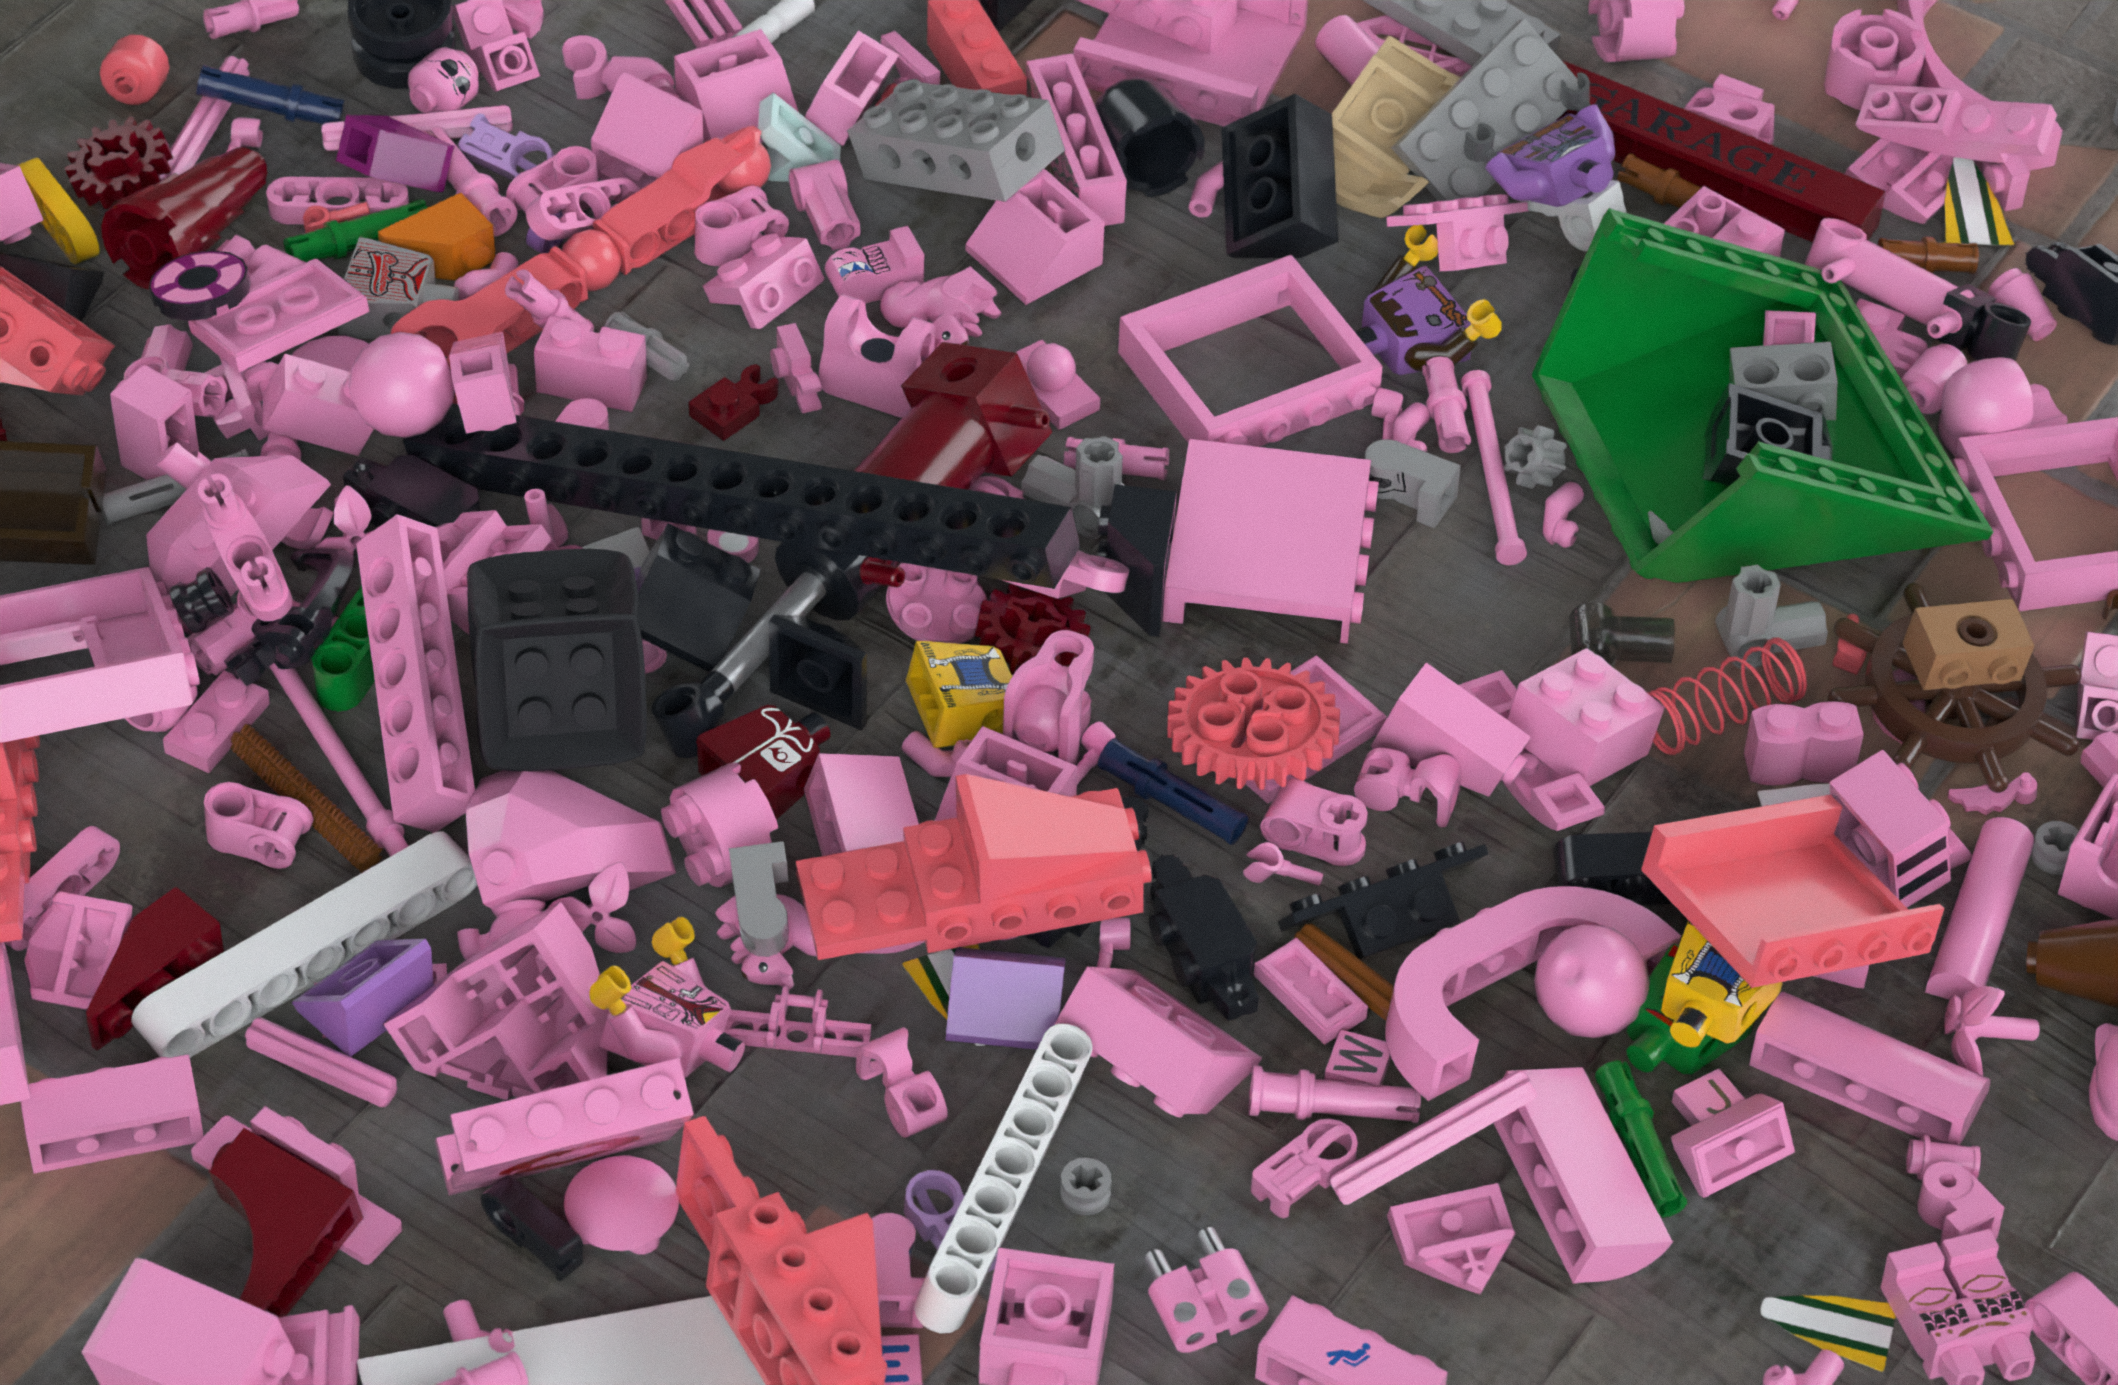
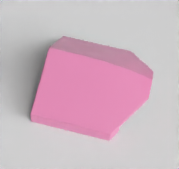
M58 891L52 899L51 906L32 928L24 962L31 985L30 993L32 999L39 1002L87 1010L132 921V906L126 903Z

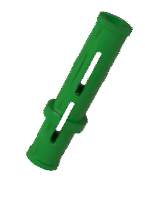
M418 199L402 206L361 216L350 221L340 223L336 220L324 223L323 228L284 238V250L286 254L304 262L333 257L335 260L347 257V252L355 250L359 237L379 241L378 231L429 207L426 206L424 199Z
M1621 1060L1608 1062L1595 1073L1596 1082L1601 1092H1603L1610 1110L1608 1117L1615 1131L1622 1137L1631 1162L1661 1218L1673 1216L1685 1208L1687 1199L1681 1186L1678 1184L1671 1163L1655 1131L1652 1122L1654 1116L1649 1101L1642 1098L1641 1094H1639L1628 1063L1625 1061L1621 1063Z

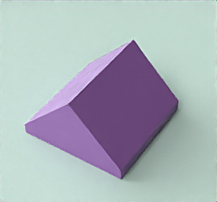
M426 939L376 940L292 1001V1004L297 1012L342 1052L351 1057L387 1031L383 1024L389 1018L434 985L431 947Z
M956 948L953 956L946 1041L1037 1050L1045 1032L1050 1027L1056 1025L1055 1022L1060 1015L1066 958Z

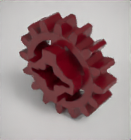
M129 117L124 125L118 126L115 119L109 121L108 129L102 131L96 126L91 128L93 135L89 139L79 138L76 141L80 151L68 152L67 157L71 164L65 167L69 182L78 199L84 197L89 206H93L100 200L103 208L109 209L114 201L122 200L139 189L159 183L158 175L170 173L171 168L167 161L173 159V155L160 127L154 129L150 120L147 119L137 125L134 117Z
M1010 583L1007 594L995 589L991 593L990 601H982L975 628V636L981 638L979 645L993 646L1001 650L1005 662L1010 664V673L1014 675L1015 671L1022 664L1038 654L1044 642L1052 633L1060 630H1069L1089 637L1090 625L1084 623L1086 616L1084 610H1071L1074 601L1071 596L1059 600L1030 589L1021 591L1017 585ZM1066 651L1059 653L1054 660L1062 666L1069 667L1074 658L1079 655Z

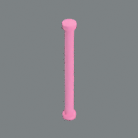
M1473 370L1461 378V387L1463 394L1469 397L1498 538V543L1495 546L1496 558L1503 565H1515L1525 559L1527 551L1524 541L1518 538L1488 395L1492 387L1491 380L1487 372Z

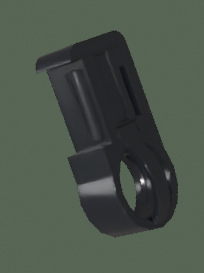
M505 1176L481 1195L482 1207L492 1224L520 1248L524 1246L556 1274L558 1281H562L583 1264V1242L580 1236L516 1179Z

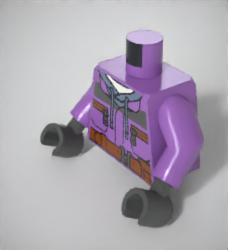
M1579 72L1577 74V83L1580 90L1569 89L1566 82L1561 80L1562 104L1567 109L1577 110L1576 116L1568 114L1497 153L1493 149L1494 129L1488 124L1480 123L1477 129V139L1469 132H1466L1464 154L1471 161H1485L1487 163L1485 169L1512 199L1518 201L1528 200L1560 207L1589 192L1598 193L1607 187L1614 175L1611 161L1615 157V147L1612 131L1598 106L1589 103V78L1584 73Z

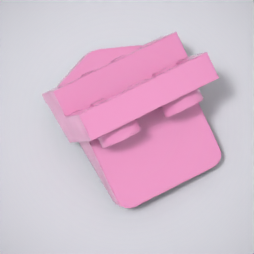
M492 510L462 513L455 522L444 523L436 527L440 542L450 619L469 635L467 572L469 566L476 561L489 557L543 551L552 539L542 524L507 526L498 512Z

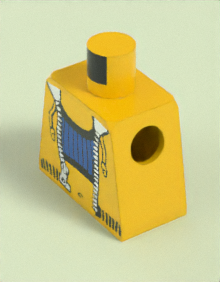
M916 641L906 683L933 748L952 746L959 740L964 741L968 739L972 741L982 726L1003 734L1004 696L1013 675L1009 671L1001 650L993 646Z
M1688 920L1667 979L1661 1011L1665 1016L1674 1019L1670 1027V1033L1683 1046L1697 1047L1706 1034L1722 1042L1732 1043L1777 998L1783 982L1752 988Z

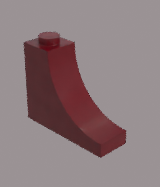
M243 1128L232 1143L228 1142L219 1149L213 1159L209 1174L219 1198L234 1208L248 1223L252 1231V1265L246 1286L239 1300L277 1316V1318L285 1317L364 1217L354 1190L248 1129Z

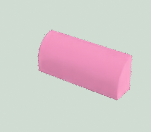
M818 754L804 787V792L822 856L904 841L903 827L919 824L900 757ZM924 941L860 953H896L916 947L924 943Z
M1781 992L1777 996L1758 1027L1749 1066L1919 1139L1926 1135L1930 1137L1931 1142L1955 1145L1962 1143L1989 1092L1991 1082L1989 1078L1786 992Z
M1584 1068L1523 1070L1536 1090V1098L1495 1121L1494 1125L1572 1282L1587 1283L1615 1280L1633 1274L1658 1259L1670 1247L1673 1241ZM1517 1070L1507 1071V1072L1505 1073L1504 1077H1506V1076L1512 1074L1513 1072H1515V1071H1517Z

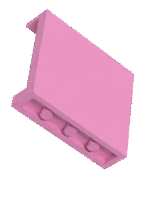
M1189 439L1165 582L1162 621L1183 624L1186 602L1342 621L1340 643L1348 644L1350 623L1361 624L1364 593L1355 592V585L1366 586L1369 555H1361L1360 548L1370 549L1374 518L1365 517V511L1375 512L1379 482L1369 481L1371 460Z

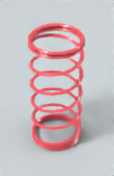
M1772 638L1764 643L1763 648L1759 646L1750 647L1745 652L1743 659L1736 656L1727 657L1721 663L1720 669L1704 667L1698 673L1696 680L1690 677H1681L1675 683L1673 690L1660 687L1647 692L1653 698L1655 697L1660 700L1666 707L1673 720L1677 734L1676 748L1669 747L1657 731L1653 743L1664 753L1676 755L1684 749L1685 741L1692 745H1698L1701 740L1699 722L1692 708L1676 692L1678 686L1683 682L1695 684L1697 709L1706 727L1716 735L1722 734L1724 731L1722 710L1709 689L1700 682L1701 677L1706 672L1714 671L1718 673L1720 698L1730 718L1737 724L1744 725L1746 723L1748 709L1745 699L1735 682L1723 672L1724 667L1729 662L1737 661L1741 663L1743 688L1753 708L1757 709L1760 707L1752 698L1748 688L1745 666L1758 679L1765 693L1767 705H1771L1769 690L1763 678L1746 661L1752 652H1762V666L1771 690L1781 702L1791 704L1801 700L1806 693L1807 677L1803 663L1796 650L1783 639ZM1773 644L1780 646L1794 665L1799 686L1796 695H1794L1792 679L1787 669L1770 652ZM1771 658L1782 670L1788 682L1790 693L1785 690L1776 677L1771 664ZM1722 676L1733 687L1741 702L1743 709L1742 720L1735 717L1728 706L1724 696ZM1699 687L1710 698L1718 713L1720 721L1719 730H1715L1705 717L1700 702ZM1662 692H1668V693H1670V694H1671V699H1670L1667 695H1665L1664 693H1662ZM1676 698L1681 701L1694 722L1697 733L1695 741L1690 739L1685 732L1681 714L1676 707Z

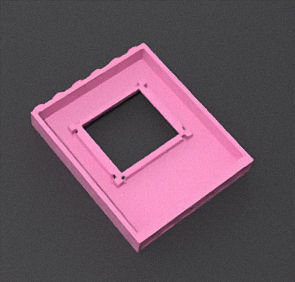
M150 567L0 595V665L88 648L94 667L0 685V743L193 704L190 687L199 685L194 654L190 652L188 639L184 637L182 624L178 621L176 609H173L170 595H167L165 582H155Z

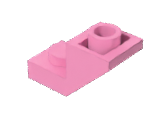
M469 0L452 6L453 16L466 53L474 61L494 92L540 77L525 32L513 34L502 0Z
M2086 631L2080 666L2082 677L2078 682L2076 737L2094 740L2096 736L2110 730L2115 735H2118V636Z

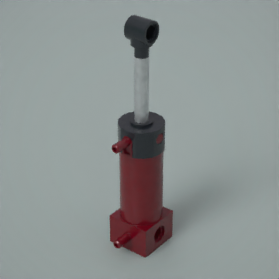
M941 342L901 385L911 407L910 411L853 471L968 490L984 472L1012 477L1053 433L1049 425L1050 416L1047 410L1042 409L1017 353ZM782 542L776 548L775 562L780 576L788 586L785 593L700 683L690 682L689 684L683 683L673 686L661 693L653 702L651 711L674 755L679 758L698 756L697 737L704 732L718 727L717 722L724 716L725 712L723 704L769 656V620L774 614L805 617L812 609L818 614L835 621L850 620L883 585L895 588L902 586L905 581V572L903 568L898 567L901 562Z

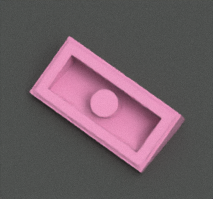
M1764 1094L1751 1096L1671 1137L1676 1154L1699 1196L1703 1198L1795 1153L1783 1102Z

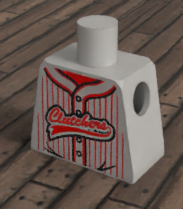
M359 237L344 280L366 296L370 312L338 326L339 336L377 339L380 336L388 335L400 318L426 301L441 299L458 301L459 289L458 287L436 284L434 260L429 255Z

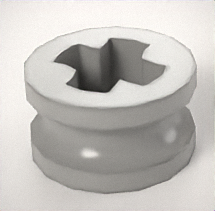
M2050 821L2041 825L2036 832L2031 853L2035 865L2044 872L2063 875L2071 844L2079 830L2071 824L2062 821Z
M1090 1157L1070 1161L1061 1173L1060 1199L1065 1208L1072 1213L1082 1216L1101 1212L1108 1206L1111 1199V1172L1101 1161ZM1081 1182L1084 1187L1076 1189V1183ZM1096 1184V1190L1091 1191L1089 1188H1087L1088 1186Z

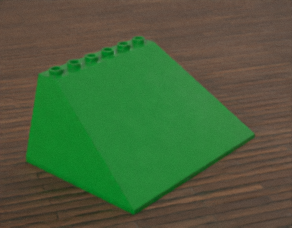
M1608 208L1602 217L1531 375L1542 394L1543 402L1549 407L1559 426V433L1566 439L1576 458L1578 468L1584 473L1594 492L1595 500L1601 505L1611 524L1613 534L1619 539L1629 558L1631 568L1637 574L1646 579L1658 578L1674 583L1739 575L1741 567L1759 565L1764 570H1774L1982 541L1990 538L1994 533L1841 280L1830 284L1823 280L1821 269ZM1766 310L1816 313L1814 343L1831 342L1838 382L1836 420H1826L1833 447L1832 461L1758 441L1751 452L1747 453L1736 468L1740 478L1730 486L1703 480L1706 437L1704 436L1712 411L1729 384L1730 348L1763 346ZM1648 511H1652L1667 524L1669 530L1674 532L1659 545L1652 538Z

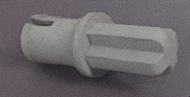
M615 312L607 319L604 327L645 335L646 364L669 380L677 381L682 374L688 372L690 365L687 362V356L664 341L662 334L657 329H646L631 319L625 312Z

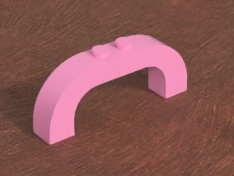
M1559 886L1535 889L1517 895L1493 908H1484L1473 918L1451 929H1442L1433 938L1414 949L1404 960L1396 976L1386 1021V1042L1390 1056L1402 1076L1429 1101L1470 1080L1479 1039L1450 1013L1447 1008L1449 1005L1538 961L1548 943L1564 930L1581 925L1613 927L1629 937L1647 963L1649 976L1673 943L1679 945L1681 935L1645 907L1619 895L1591 888Z

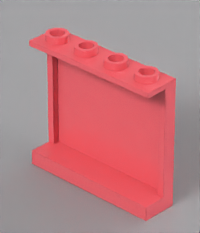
M1831 794L1654 825L1641 868L1642 872L1752 988L1930 953L1945 909L1941 904L1908 909L1834 835L1843 806Z

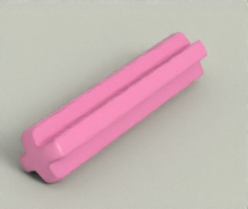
M262 1017L254 1019L251 1026L247 1028L245 1038L248 1048L376 1106H388L396 1095L398 1089L396 1086L397 1079L370 1065Z

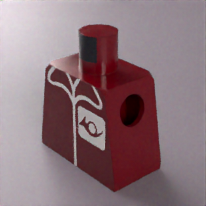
M765 705L697 737L698 772L703 776L728 763H738L741 765L740 773H738L739 777L744 783L752 779L756 780L769 801L777 820L805 795L804 787L820 753L819 745L830 739V729L825 720L816 712H812L794 723L776 706Z

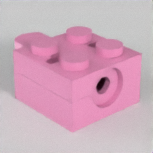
M999 1248L980 1341L979 1384L1098 1385L1112 1307L1114 1264Z

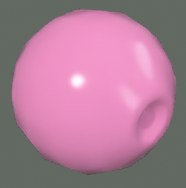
M397 332L380 336L362 349L351 368L349 391L353 402L365 424L383 435L408 438L425 434L442 422L453 404L455 390L448 362L441 348L422 335Z
M1581 925L1564 930L1548 943L1538 959L1534 983L1538 1002L1556 1026L1570 1035L1601 1038L1619 1033L1636 1020L1640 1006L1645 1002L1648 995L1650 979L1647 963L1629 937L1613 927Z

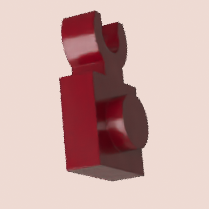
M757 364L750 365L742 371L741 380L734 384L726 377H723L688 402L689 416L722 441H725L760 416V405L768 404L777 398L779 394L778 379L773 377L766 383L757 384L760 382V366Z

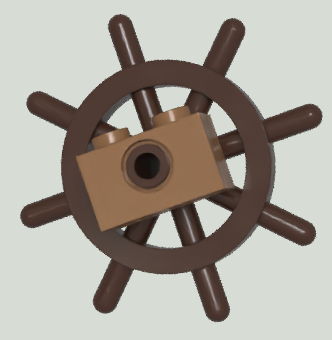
M1911 583L1904 589V598L1911 614L1894 621L1880 635L1848 618H1840L1835 622L1834 633L1836 636L1870 653L1871 657L1866 668L1865 685L1834 688L1828 694V702H1845L1857 707L1871 706L1884 727L1898 740L1903 742L1892 757L1896 765L1903 763L1911 769L1921 753L1947 762L1978 763L1989 789L1995 793H2001L2007 789L2009 780L2000 759L2020 749L2029 738L2065 756H2071L2077 752L2079 743L2074 736L2043 721L2040 717L2046 704L2047 688L2077 684L2082 677L2081 670L2078 666L2072 664L2049 667L2040 666L2032 653L2035 645L2013 599L1931 606L1923 587L1917 583ZM1892 665L1918 678V680L1896 682ZM2016 691L2019 707L1992 693ZM1928 700L1929 706L1923 713L1911 704L1910 701ZM1978 710L2002 723L1985 727ZM1946 718H1958L1961 727L1943 722Z

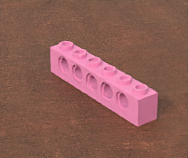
M397 514L357 542L356 546L393 820L434 833L466 813L465 810L475 792L438 529Z

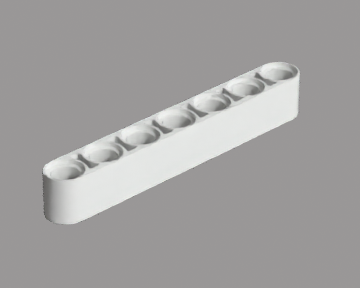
M441 831L427 835L153 992L135 1008L132 1014L134 1028L160 1057L171 1058L189 1054L190 1058L253 1022L254 1019L260 1018L313 987L314 983L323 980L376 940H394L463 900L477 887L470 857L447 833Z
M1056 1024L1045 1032L930 1265L916 1299L914 1310L920 1323L931 1331L951 1333L963 1325L998 1253V1249L1003 1243L1068 1108L1093 1048L1089 1036L1077 1026Z

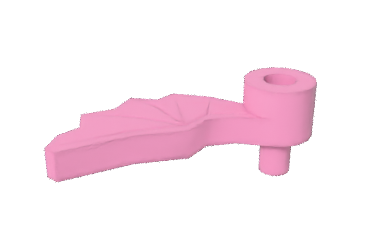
M2024 772L2021 776L2010 782L2007 789L2001 793L1991 791L1986 784L1975 788L1949 789L1948 799L1953 803L1962 804L1966 812L1979 811L1987 816L1992 811L2002 812L2014 799L2016 802L2025 805L2034 802L2037 795V782L2030 773Z

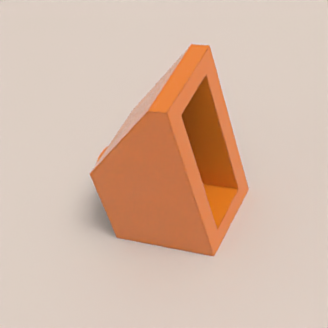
M461 192L378 231L379 242L429 255L434 260L436 279L455 281L467 272L479 270L492 263L495 258L492 223Z

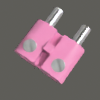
M1207 1227L1206 1233L1202 1229L1197 1235V1239L1206 1257L1199 1259L1200 1267L1189 1272L1185 1265L1172 1271L1163 1252L1158 1249L1153 1250L1154 1257L1151 1251L1144 1257L1145 1263L1155 1280L1149 1287L1148 1294L1175 1348L1182 1353L1193 1352L1218 1342L1216 1334L1227 1329L1232 1336L1251 1328L1263 1320L1268 1313V1306L1240 1252L1236 1249H1225L1215 1229L1212 1227Z

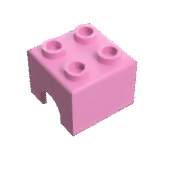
M2112 773L2071 844L2058 895L2113 919L2118 918V775Z

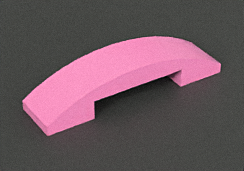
M1503 670L1459 684L1460 687L1506 719L1508 718L1517 689ZM1525 748L1520 755L1528 759L1527 763L1510 786L1504 783L1515 799L1535 819L1555 831L1604 815V805L1579 772L1562 777Z

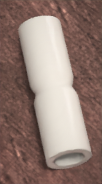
M782 0L769 9L766 15L758 17L732 38L762 29L772 43L778 39L780 34L786 33L812 14L815 10L814 1Z

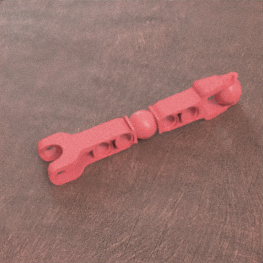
M747 126L722 139L715 137L679 154L673 161L670 170L612 207L601 219L595 220L593 222V230L589 229L574 233L563 244L562 250L554 246L550 249V252L534 256L464 300L452 301L441 299L426 301L400 318L392 327L390 334L405 332L422 335L441 348L444 356L447 357L446 360L450 369L449 354L453 342L503 331L506 353H509L543 331V328L534 323V319L529 311L505 294V287L511 276L524 285L525 282L517 277L516 272L527 270L549 290L561 292L566 297L568 305L575 309L580 302L588 299V291L592 292L607 288L618 277L619 271L627 275L631 272L632 268H640L694 235L695 213L700 205L736 193L747 186L754 185L761 188L768 181L772 167L767 150L759 142L761 131L755 126ZM454 393L453 403L458 404L456 394Z

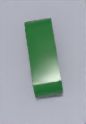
M362 585L332 626L327 639L317 647L315 655L312 657L317 700L322 707L331 711H347L356 707L375 682Z

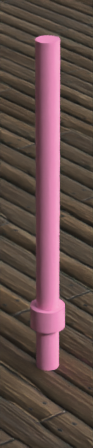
M273 663L269 668L366 818V830L374 840V843H377L378 847L385 848L390 857L407 848L409 845L403 837L404 827L401 823L393 820L391 810L384 808L295 668L278 669L276 664Z

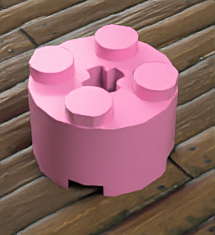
M1589 0V14L1598 15L1600 36H1592V41L1598 55L1604 62L1659 59L1674 56L1677 48L1675 37L1676 19L1683 17L1684 0Z
M1862 9L1854 10L1842 16L1833 29L1824 82L1826 93L1831 97L1837 98L1847 106L1861 110L1870 84L1918 87L1926 46L1921 39V27L1908 16L1890 9H1884L1883 16H1861Z
M728 763L673 789L670 795V805L661 809L663 824L673 838L679 837L682 847L687 854L684 860L686 870L697 886L710 883L714 887H723L733 882L729 849L772 843L769 832L778 829V824L769 801L755 779L744 783L738 775L741 765L738 763Z

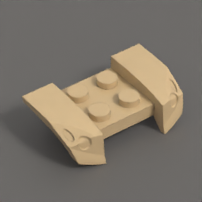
M1390 35L1332 113L1337 204L1344 208L1382 219L1401 208L1429 183L1423 177L1407 175L1410 169L1391 147L1461 78L1460 76L1441 68Z

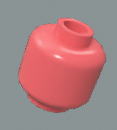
M128 35L120 38L102 61L100 68L101 84L110 96L127 105L146 103L156 95L167 79L169 71L168 56L157 42L146 36Z

